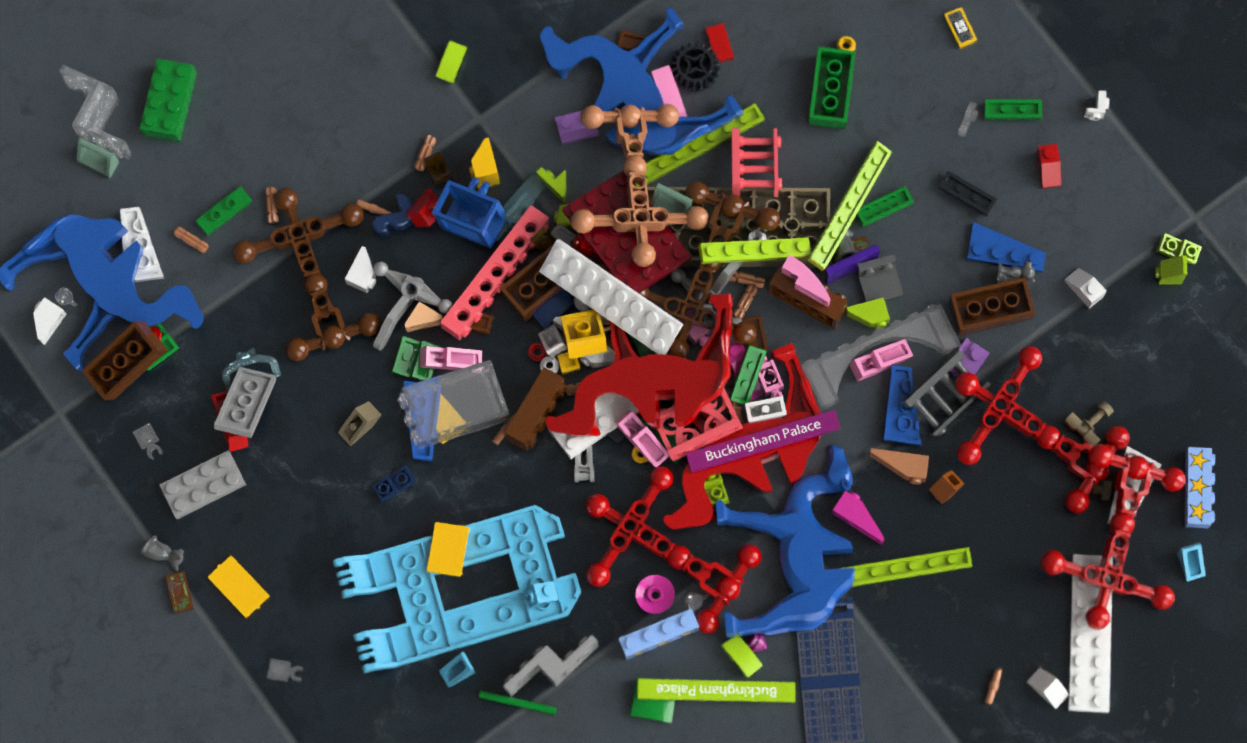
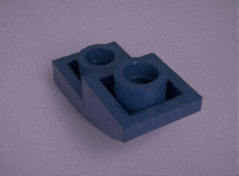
M562 289L543 304L533 316L546 329L554 323L553 319L555 317L563 316L575 305L574 300Z
M405 465L392 475H387L372 487L381 502H384L418 481L408 465Z

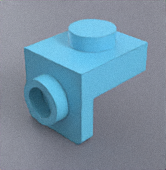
M554 581L533 584L525 589V598L530 608L559 600Z

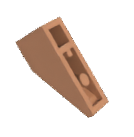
M871 448L870 457L903 479L909 480L911 484L925 483L929 456Z

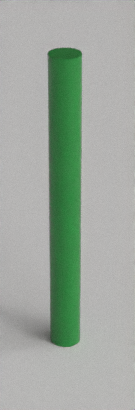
M480 690L479 698L552 715H556L557 707Z

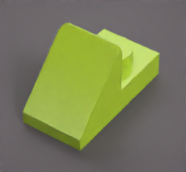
M541 167L536 172L537 178L564 203L566 201V170L554 179L555 176L550 170L547 169L545 171Z

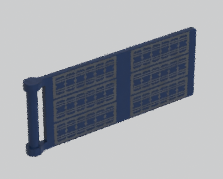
M852 596L839 599L835 607L847 606V612L831 613L828 619L814 630L796 631L806 743H865Z

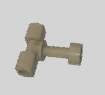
M1102 401L1097 406L1098 411L1088 421L1086 419L1081 421L1074 413L1070 414L1064 421L1073 432L1076 430L1083 437L1082 441L1084 443H1088L1092 447L1100 442V439L1093 433L1095 430L1093 426L1103 416L1109 417L1114 412L1112 407L1105 401Z

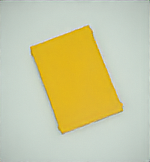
M435 522L428 567L426 568L427 572L461 577L468 534L470 532L469 527Z

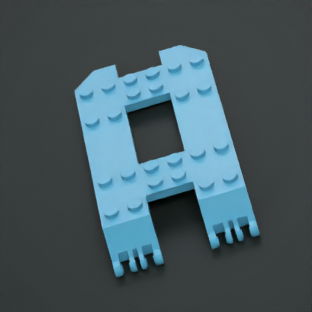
M533 505L466 525L465 527L470 528V532L468 534L463 567L509 554L519 590L448 611H444L435 576L440 574L427 572L426 569L428 567L433 535L367 555L346 556L333 560L334 567L336 568L345 564H349L350 567L349 570L337 572V578L352 575V577L339 580V585L344 586L348 583H354L355 588L346 589L341 592L343 598L375 594L397 587L407 623L386 629L363 631L353 635L356 642L370 639L371 644L358 646V652L373 650L372 652L359 655V659L363 661L375 657L376 663L363 665V673L400 667L568 617L581 594V589L576 573L557 578L547 543L565 538L560 518ZM554 581L559 600L530 608L525 598V589L533 584Z

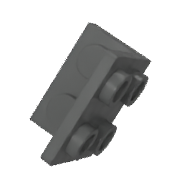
M894 254L857 264L856 271L866 302L883 297L884 301L903 296V290L895 267L896 258Z

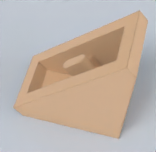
M419 302L406 321L405 328L407 332L441 325L440 322L443 317Z

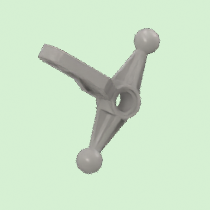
M377 262L373 267L374 273L377 276H386L402 292L403 296L387 315L373 347L379 351L385 347L395 325L410 307L413 300L438 306L439 311L443 314L449 312L453 306L452 302L447 299L441 300L421 278L389 270L385 262ZM410 284L415 286V292L411 290Z
M730 262L712 286L709 295L720 294L743 262ZM678 268L671 273L672 281L681 283L688 292L692 280L686 278V274L682 269ZM696 291L693 294V299H701L703 293ZM711 304L704 305L705 309L711 310L715 315L717 314V309ZM732 317L731 322L737 324L742 322V320Z

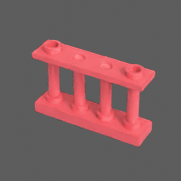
M732 128V194L740 197V189H744V187H773L774 197H778V189H782V178H778V147H781V136H777V128H773V138H743V136H740L739 128ZM743 145L773 146V152H743V150H740V147H743ZM743 159H773L774 166H744V164H740V161H743ZM744 173H774V180H744V178H740V175H744Z

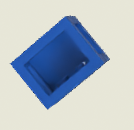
M476 177L471 180L468 188L448 180L432 211V215L443 230L492 249L508 216L499 200L486 195L490 184L485 181L477 192L475 190L479 184V179ZM448 194H450L453 202L445 215L441 213L440 209Z

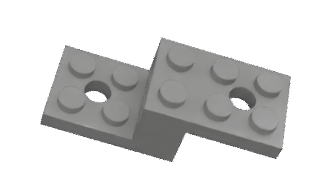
M592 635L589 638L587 636L578 643L579 648L575 651L571 650L565 655L564 662L547 645L544 648L541 646L534 652L533 655L535 657L531 661L526 660L519 667L520 671L516 675L511 674L504 681L506 683L504 685L505 691L512 697L539 670L556 687L599 647L597 640Z

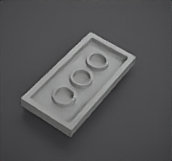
M239 367L214 423V429L252 438L276 382V375Z
M228 450L160 484V487L175 518L179 519L245 486L246 483Z

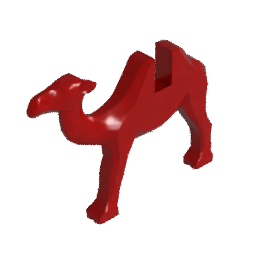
M731 294L709 295L708 301L717 309L716 324L711 336L695 361L667 354L638 357L631 347L626 332L609 321L611 341L615 351L614 363L590 374L582 380L576 392L574 410L558 417L548 416L545 421L548 429L555 433L574 437L600 436L601 432L596 422L595 403L600 395L607 393L616 394L630 400L644 420L651 427L660 429V400L675 399L676 425L683 427L690 424L705 405L715 400L721 394L724 385L731 376L729 359L733 313L731 309L733 306Z
M792 343L771 352L772 359L783 363L789 375L790 385L786 401L787 415L784 418L742 424V429L705 446V448L821 414L813 396L809 380L804 376ZM668 399L669 402L675 403V399ZM699 412L693 420L695 427L701 434L705 433L704 424L709 417L703 412ZM713 420L709 424L711 429L717 426L716 423H712ZM821 435L691 473L688 463L682 478L687 502L673 515H666L664 523L669 528L676 530L703 526L717 518L704 488L706 479L711 475H736L750 483L760 492L772 493L773 488L762 464L778 458L789 484L797 482L803 475L807 459L815 449Z

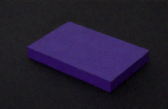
M875 244L827 267L824 276L826 284L828 285L855 272L859 263L878 259L880 253L878 245Z

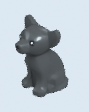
M849 228L835 251L837 262L859 252L854 249L853 241L850 239L853 237V232Z
M1026 261L1022 267H1004L1001 263H998L995 284L1023 277L1030 282H1035L1033 278L1035 270L1032 262Z
M156 535L149 539L141 550V554L149 559L168 560L174 572L178 571V565L182 563L184 558V551L182 549L172 550L168 545L159 542Z

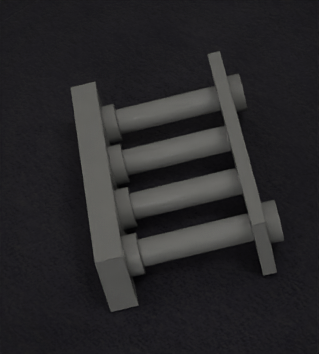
M961 350L954 351L900 402L905 408L915 407L934 428L928 433L930 437L941 436L947 430L946 426L977 398L974 395L968 397L961 395L956 390L954 382L948 377L949 374L947 372L952 368L957 369L960 374L969 372L962 364L963 361L961 359L965 355ZM938 381L943 382L961 402L954 410L935 391L934 385ZM989 382L979 383L986 390L991 385ZM924 394H929L947 415L940 423L921 403L922 400L920 398Z

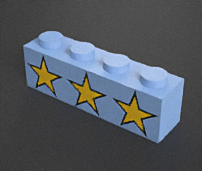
M1188 447L1185 451V527L1209 528L1211 523H1214L1215 513L1211 511V504H1214L1215 493L1212 492V485L1215 483V473H1212V466L1215 465V454H1212V448Z
M689 609L620 637L619 642L626 659H630L696 632L699 625L692 609Z

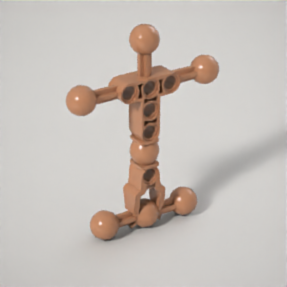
M631 104L623 106L620 110L615 108L614 111H602V109L594 105L583 109L580 119L582 124L588 129H596L602 123L616 122V141L622 145L625 158L623 171L627 176L629 208L617 209L614 215H593V213L586 209L577 210L571 217V224L575 231L584 234L592 230L593 227L612 226L617 232H636L637 245L633 248L631 256L635 264L646 267L651 265L656 257L654 247L648 243L647 231H661L666 225L687 224L693 230H701L707 226L709 215L700 206L691 207L686 213H668L666 209L661 207H649L647 181L645 178L647 165L642 153L643 143L647 135L646 122L657 121L662 127H673L679 120V112L675 106L663 104L657 110L646 111L643 107L639 109ZM639 124L638 136L624 133L623 126L631 129ZM629 149H635L637 152H632ZM633 183L639 184L640 187L634 186ZM635 201H641L642 204H637ZM656 217L661 218L663 221L656 220ZM618 218L624 219L625 222H620V221H618L617 219H618ZM636 218H642L644 221H638Z

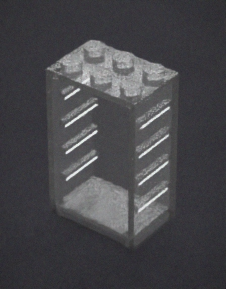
M491 360L402 387L399 394L400 398H398L400 408L405 409V423L412 430V434H410L413 445L417 444L418 449L506 422L509 415Z

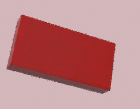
M724 23L707 27L706 33L712 53H717L715 58H718L720 63L733 60L734 55Z

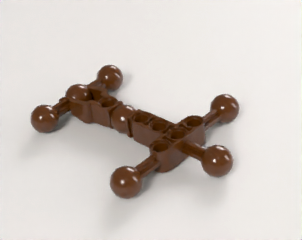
M699 181L690 183L685 189V196L693 199L692 205H701L705 202L716 206L710 219L712 232L709 243H714V240L719 237L723 238V242H730L732 236L739 234L744 217L755 220L760 229L768 232L773 231L780 224V215L777 210L770 207L763 208L762 210L749 206V202L744 203L738 195L731 194L725 196L724 192L720 195L711 193L708 187ZM721 212L728 218H737L732 229H727L724 225H717ZM700 261V269L695 273L685 301L676 297H662L649 292V288L639 293L659 308L664 309L669 315L682 320L683 326L669 348L667 355L682 358L688 355L689 346L686 340L693 324L708 330L715 328L716 315L711 310L705 309L704 305L713 285L714 275L717 274L716 271L721 268L723 263L701 264ZM703 273H708L710 276L706 282L700 281V276ZM696 291L703 293L699 300L693 299V294ZM671 302L678 304L675 311H669L668 309ZM689 309H695L696 311L692 318L686 317V312ZM706 316H713L714 319L711 324L707 325L704 323ZM742 321L735 324L731 322V335H733L736 343L749 345L755 340L757 332L752 323Z
M282 188L277 191L274 198L277 208L285 212L289 225L274 230L269 238L255 243L246 240L237 242L232 249V256L238 263L248 264L260 252L272 248L280 251L291 247L294 248L305 279L304 290L312 299L315 314L312 315L311 319L318 337L306 341L301 338L291 339L285 347L287 357L292 361H302L307 357L309 351L318 348L324 351L326 347L337 349L343 345L345 340L350 342V337L361 333L365 336L376 335L380 331L382 323L379 316L374 313H365L359 318L358 323L345 327L340 310L332 306L326 291L328 286L327 280L320 273L310 241L322 237L327 229L342 224L349 227L359 225L364 217L362 208L357 204L349 203L343 206L339 214L322 220L319 217H311L300 221L295 209L298 203L297 193L290 188ZM315 224L321 225L316 231L311 229ZM296 231H303L301 236H293ZM282 236L285 238L281 243L275 242L278 237ZM304 247L308 248V252H307V253H305V254H300V253H299V251H300L302 248H304ZM308 265H314V269H313V270H311V271H306V270H305L306 266H308ZM320 299L326 300V303L323 306L317 305V302ZM330 315L336 316L339 326H328L322 332L319 325L322 318L327 319Z

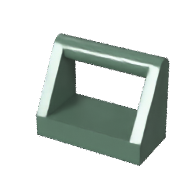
M80 138L77 148V162L111 178L119 164L115 154Z
M658 183L650 205L664 208L668 213H686L693 207V199Z

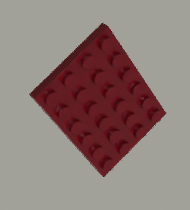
M622 170L565 206L562 212L571 222L572 215L580 209L589 210L593 215H614L617 209L629 208L628 183L626 182L627 176ZM635 201L637 204H642L641 201ZM656 217V220L663 221L661 218ZM618 218V219H617V220L620 221V222H625L624 219H621V218ZM636 218L638 221H644L642 218ZM668 225L661 231H647L648 243L654 247L656 257L654 262L646 267L635 264L631 256L633 248L637 245L636 232H617L612 226L593 227L587 233H579L608 272L637 293H641L689 262L692 258Z

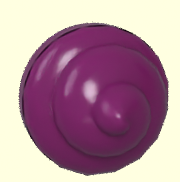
M751 634L747 639L746 644L752 652L767 649V644L762 634Z

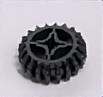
M697 41L695 46H691L689 42L687 44L688 48L682 45L681 51L676 50V56L671 57L673 61L670 63L672 75H675V82L679 81V87L685 85L686 91L689 87H692V92H695V88L699 87V90L702 91L703 86L709 88V83L714 84V78L719 77L717 71H720V66L718 65L720 60L715 58L717 56L716 52L711 53V47L705 49L706 44L703 43L699 47ZM705 59L711 66L709 72L705 71L703 67ZM682 61L685 63V66L687 67L685 74H683L680 70V64ZM694 76L700 77L698 79H692V77Z

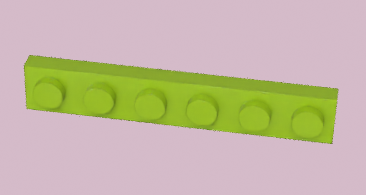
M809 238L700 243L698 245L701 264L784 260L789 255L796 259L808 258L811 254Z

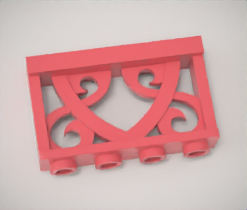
M723 388L719 395L723 403L717 411L715 410L718 404L717 400L714 404L708 403L700 411L711 415L704 424L705 433L699 434L695 429L684 428V426L678 427L676 425L675 403L668 409H660V429L658 431L673 461L686 456V453L703 448L743 428L725 388ZM726 407H728L733 418L730 421L720 414ZM668 418H674V422L669 425L676 427V430H666L663 426L664 421ZM715 418L716 420L712 423H716L717 426L711 429L709 424ZM683 433H693V438L687 440L688 434L683 435ZM666 435H676L675 447L672 448Z

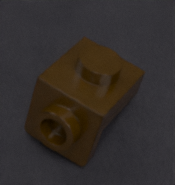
M441 152L424 158L428 172L435 185L453 178Z
M545 227L530 239L541 254L556 242Z

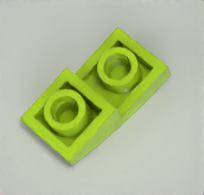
M449 41L436 77L454 83L467 47Z
M1164 233L1156 252L1171 258L1187 256V263L1195 265L1202 247L1186 239L1180 240Z
M721 474L711 475L707 478L704 488L712 503V507H716V500H722L724 504L729 503Z
M736 635L729 638L721 645L731 661L736 663L745 677L751 676L763 666L740 636Z

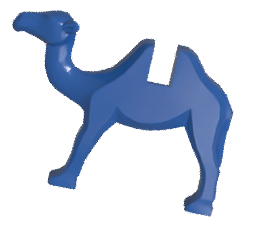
M672 7L667 8V17L664 24L649 35L637 48L629 52L622 50L608 39L598 35L586 36L567 44L553 33V29L550 26L543 29L540 39L549 64L558 72L562 79L567 77L568 71L585 58H595L600 63L604 73V84L594 106H598L602 111H614L615 108L620 110L623 106L629 104L635 105L639 109L643 107L645 111L657 110L664 102L657 85L646 72V69L664 42L672 37L676 31L683 29V23ZM730 94L726 97L724 107L711 115L679 117L678 122L669 128L662 127L657 121L646 122L647 135L643 143L642 152L652 156L672 155L694 139L706 133H712L719 127L732 122L733 119H738L743 115V110L733 95ZM639 124L631 129L623 126L624 133L638 136ZM615 128L605 134L606 139L611 145L622 148V145L616 141Z
M69 214L57 217L41 232L28 240L22 246L21 251L0 267V282L6 289L11 291L14 289L16 275L26 267L34 263L68 258L75 278L83 289L95 299L93 311L80 336L63 353L77 370L81 372L85 368L83 362L84 354L89 346L103 333L107 324L116 317H121L131 323L134 321H145L151 327L160 324L172 314H176L189 321L195 329L201 326L204 316L187 286H174L166 291L156 302L151 304L141 301L135 287V277L143 255L141 244L136 240L115 260L107 252L110 247L128 232L119 221L111 218L95 220Z
M836 445L828 446L829 458L825 473L806 476L794 484L782 513L769 515L760 512H738L727 508L722 500H716L717 526H743L769 534L780 541L779 558L781 570L786 584L791 591L790 595L756 618L740 620L730 612H725L726 638H732L736 635L746 636L761 633L775 635L785 632L814 630L828 619L837 601L853 586L855 568L824 570L822 556L852 553V544L847 539L822 527L814 517L811 508L812 500L816 496L843 493L850 490L853 484L851 470L841 447Z

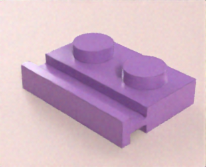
M582 111L555 117L562 145L599 136L597 128L588 129L582 124L580 119Z
M968 338L965 339L958 349L965 355L961 359L963 361L962 364L969 372L975 375L990 354ZM952 368L949 371L956 378L960 374L957 369Z

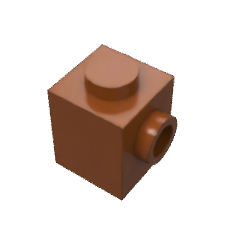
M950 470L929 490L943 504L952 498L964 483Z

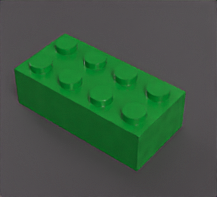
M818 47L809 125L846 129L856 51Z
M162 59L156 60L140 126L144 136L177 142L181 141L197 74L193 65Z

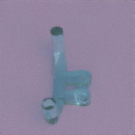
M255 348L249 349L248 352L236 353L237 360L223 370L222 379L225 389L229 390L232 385L229 375L238 367L256 362L269 363L273 375H276V377H279L281 372L278 362L274 357L256 355Z

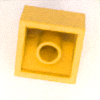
M488 137L484 139L472 158L473 167H469L471 178L476 177L479 179L478 189H480L485 181L490 184L489 186L500 184Z
M589 310L560 316L569 359L607 352L606 337L598 312Z

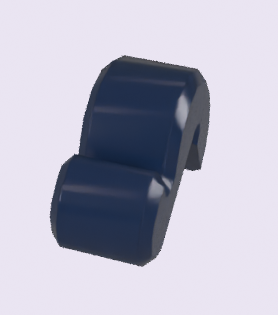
M397 194L399 212L374 217L372 227L377 235L388 236L389 228L402 231L410 227L412 221L406 212L412 205L406 196Z

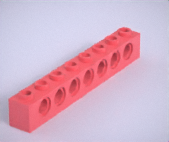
M530 205L442 319L440 324L443 330L459 341L470 333L471 325L480 320L485 307H490L494 301V295L497 292L500 293V287L505 284L504 282L508 277H513L517 270V265L519 263L522 264L526 260L527 252L536 247L530 239L543 227L547 231L549 230L550 222L548 216ZM528 227H533L536 229L532 233L526 231ZM523 242L524 245L522 247H516L515 243ZM506 256L513 258L510 262H505L503 259ZM494 271H500L502 273L498 277L492 275ZM487 285L490 287V290L482 291L481 287ZM472 300L479 301L477 306H471L469 303ZM460 315L468 317L465 321L458 320Z

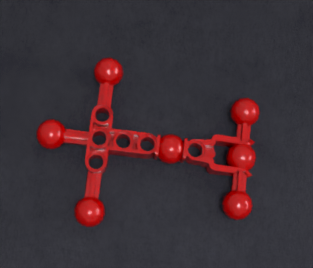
M1026 346L1020 350L1018 354V367L1011 378L999 388L995 395L979 385V380L975 374L971 372L959 374L955 380L956 390L964 396L974 395L988 404L979 420L980 426L971 440L962 442L958 446L957 457L959 461L965 465L976 464L981 457V444L988 433L1003 420L1024 435L1033 437V440L1036 439L1041 448L1051 449V452H1055L1059 458L1067 463V469L1070 472L1084 479L1079 489H1074L1066 495L1065 505L1072 513L1081 514L1085 512L1089 506V493L1094 485L1099 486L1098 482L1108 477L1110 472L1109 466L1103 469L1096 468L1088 461L1085 470L1076 464V460L1080 458L1081 451L1089 455L1092 446L1088 443L1081 445L1069 438H1064L1065 435H1060L1056 427L1046 425L1045 422L1042 423L1038 417L1014 402L1020 391V384L1028 371L1034 370L1041 365L1042 354L1039 349L1033 346ZM1006 385L1013 387V394L1006 391ZM996 401H1000L1003 403V410H1000L996 407ZM1012 412H1017L1020 415V420H1014ZM986 417L993 419L994 424L992 426L985 422ZM1029 422H1032L1036 425V431H1031L1029 429ZM1122 426L1109 428L1105 435L1106 445L1110 447L1113 454H1115L1116 450L1124 449L1130 441L1129 432ZM1061 444L1068 446V453L1061 450Z
M1097 444L1089 451L1090 463L1096 468L1103 469L1109 465L1120 468L1114 486L1118 492L1117 510L1114 511L1115 514L1110 520L1112 531H1109L1110 536L1106 540L1100 566H1081L1066 561L1060 552L1050 550L1043 554L1041 567L1049 575L1065 572L1077 576L1085 584L1099 588L1095 606L1088 609L1085 619L1090 628L1102 630L1110 622V614L1106 608L1111 592L1120 595L1134 594L1150 599L1152 605L1161 610L1168 609L1175 601V594L1170 587L1158 585L1155 588L1138 584L1135 578L1122 574V569L1129 546L1128 538H1130V533L1135 527L1133 517L1136 516L1135 511L1138 509L1142 497L1146 496L1149 492L1151 479L1161 481L1165 489L1176 492L1184 486L1185 475L1183 471L1176 467L1167 468L1165 471L1155 468L1153 462L1149 464L1142 456L1135 455L1129 457L1126 454L1124 457L1114 455L1107 445ZM1127 476L1133 480H1141L1138 492L1126 486ZM1125 500L1130 503L1129 510L1124 506ZM1116 537H1117V538L1120 540V542H1121V543H1120V547H1117V546L1115 545V538H1116ZM1111 556L1115 558V566L1110 564ZM1088 569L1091 570L1093 574L1091 579H1089L1086 575ZM1106 575H1108L1111 579L1109 585L1105 582ZM1124 581L1129 584L1127 591L1123 588Z
M659 466L651 471L649 476L651 485L641 500L633 503L625 516L612 509L604 495H591L585 503L587 513L594 518L605 517L618 525L610 539L611 546L601 561L588 567L586 571L588 583L594 587L606 585L610 579L609 568L618 554L624 552L631 542L635 541L655 555L664 557V560L672 568L683 570L684 573L687 571L688 575L699 583L700 590L715 599L709 609H704L696 615L700 632L705 634L715 632L720 624L719 613L724 606H730L729 601L739 596L741 592L740 584L745 583L742 579L749 568L757 567L762 559L760 549L752 544L742 546L737 553L738 564L733 572L717 562L709 564L699 558H694V555H691L686 547L676 546L674 542L671 544L668 538L644 524L649 516V507L659 492L668 489L673 484L674 475L669 468ZM642 506L646 511L644 514L639 515L635 512L636 508ZM629 522L635 524V528L631 531L625 529V525ZM643 533H650L652 537L649 541H644L641 539V535ZM618 538L625 541L621 547L614 545V541ZM660 543H665L668 545V549L666 551H659L657 546ZM692 564H699L701 569L698 572H692L690 566ZM713 571H717L725 576L718 581L716 591L705 584V581L711 577Z

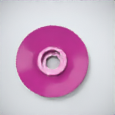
M660 575L645 577L636 589L637 603L644 611L652 614H659L668 610L675 598L672 583ZM654 592L659 594L657 599L652 598Z

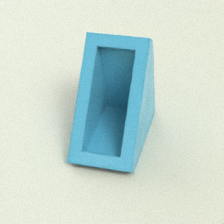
M1200 543L1183 547L1177 552L1187 581L1206 576Z
M464 652L460 653L439 670L448 688L475 673Z

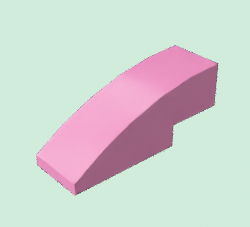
M669 65L651 71V77L660 91L664 104H672L677 108L679 117H687Z
M789 255L782 266V273L796 280L795 289L828 307L830 297L822 283L807 266L792 255Z
M906 339L854 359L849 366L858 382L891 368L892 365H898L912 358L913 354Z
M426 346L420 348V367L450 370H482V351Z
M627 410L614 422L655 468L669 457L666 449L647 426L643 425L633 411Z

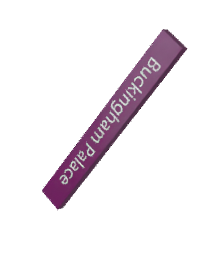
M835 410L695 450L686 453L691 473L837 431L841 427Z

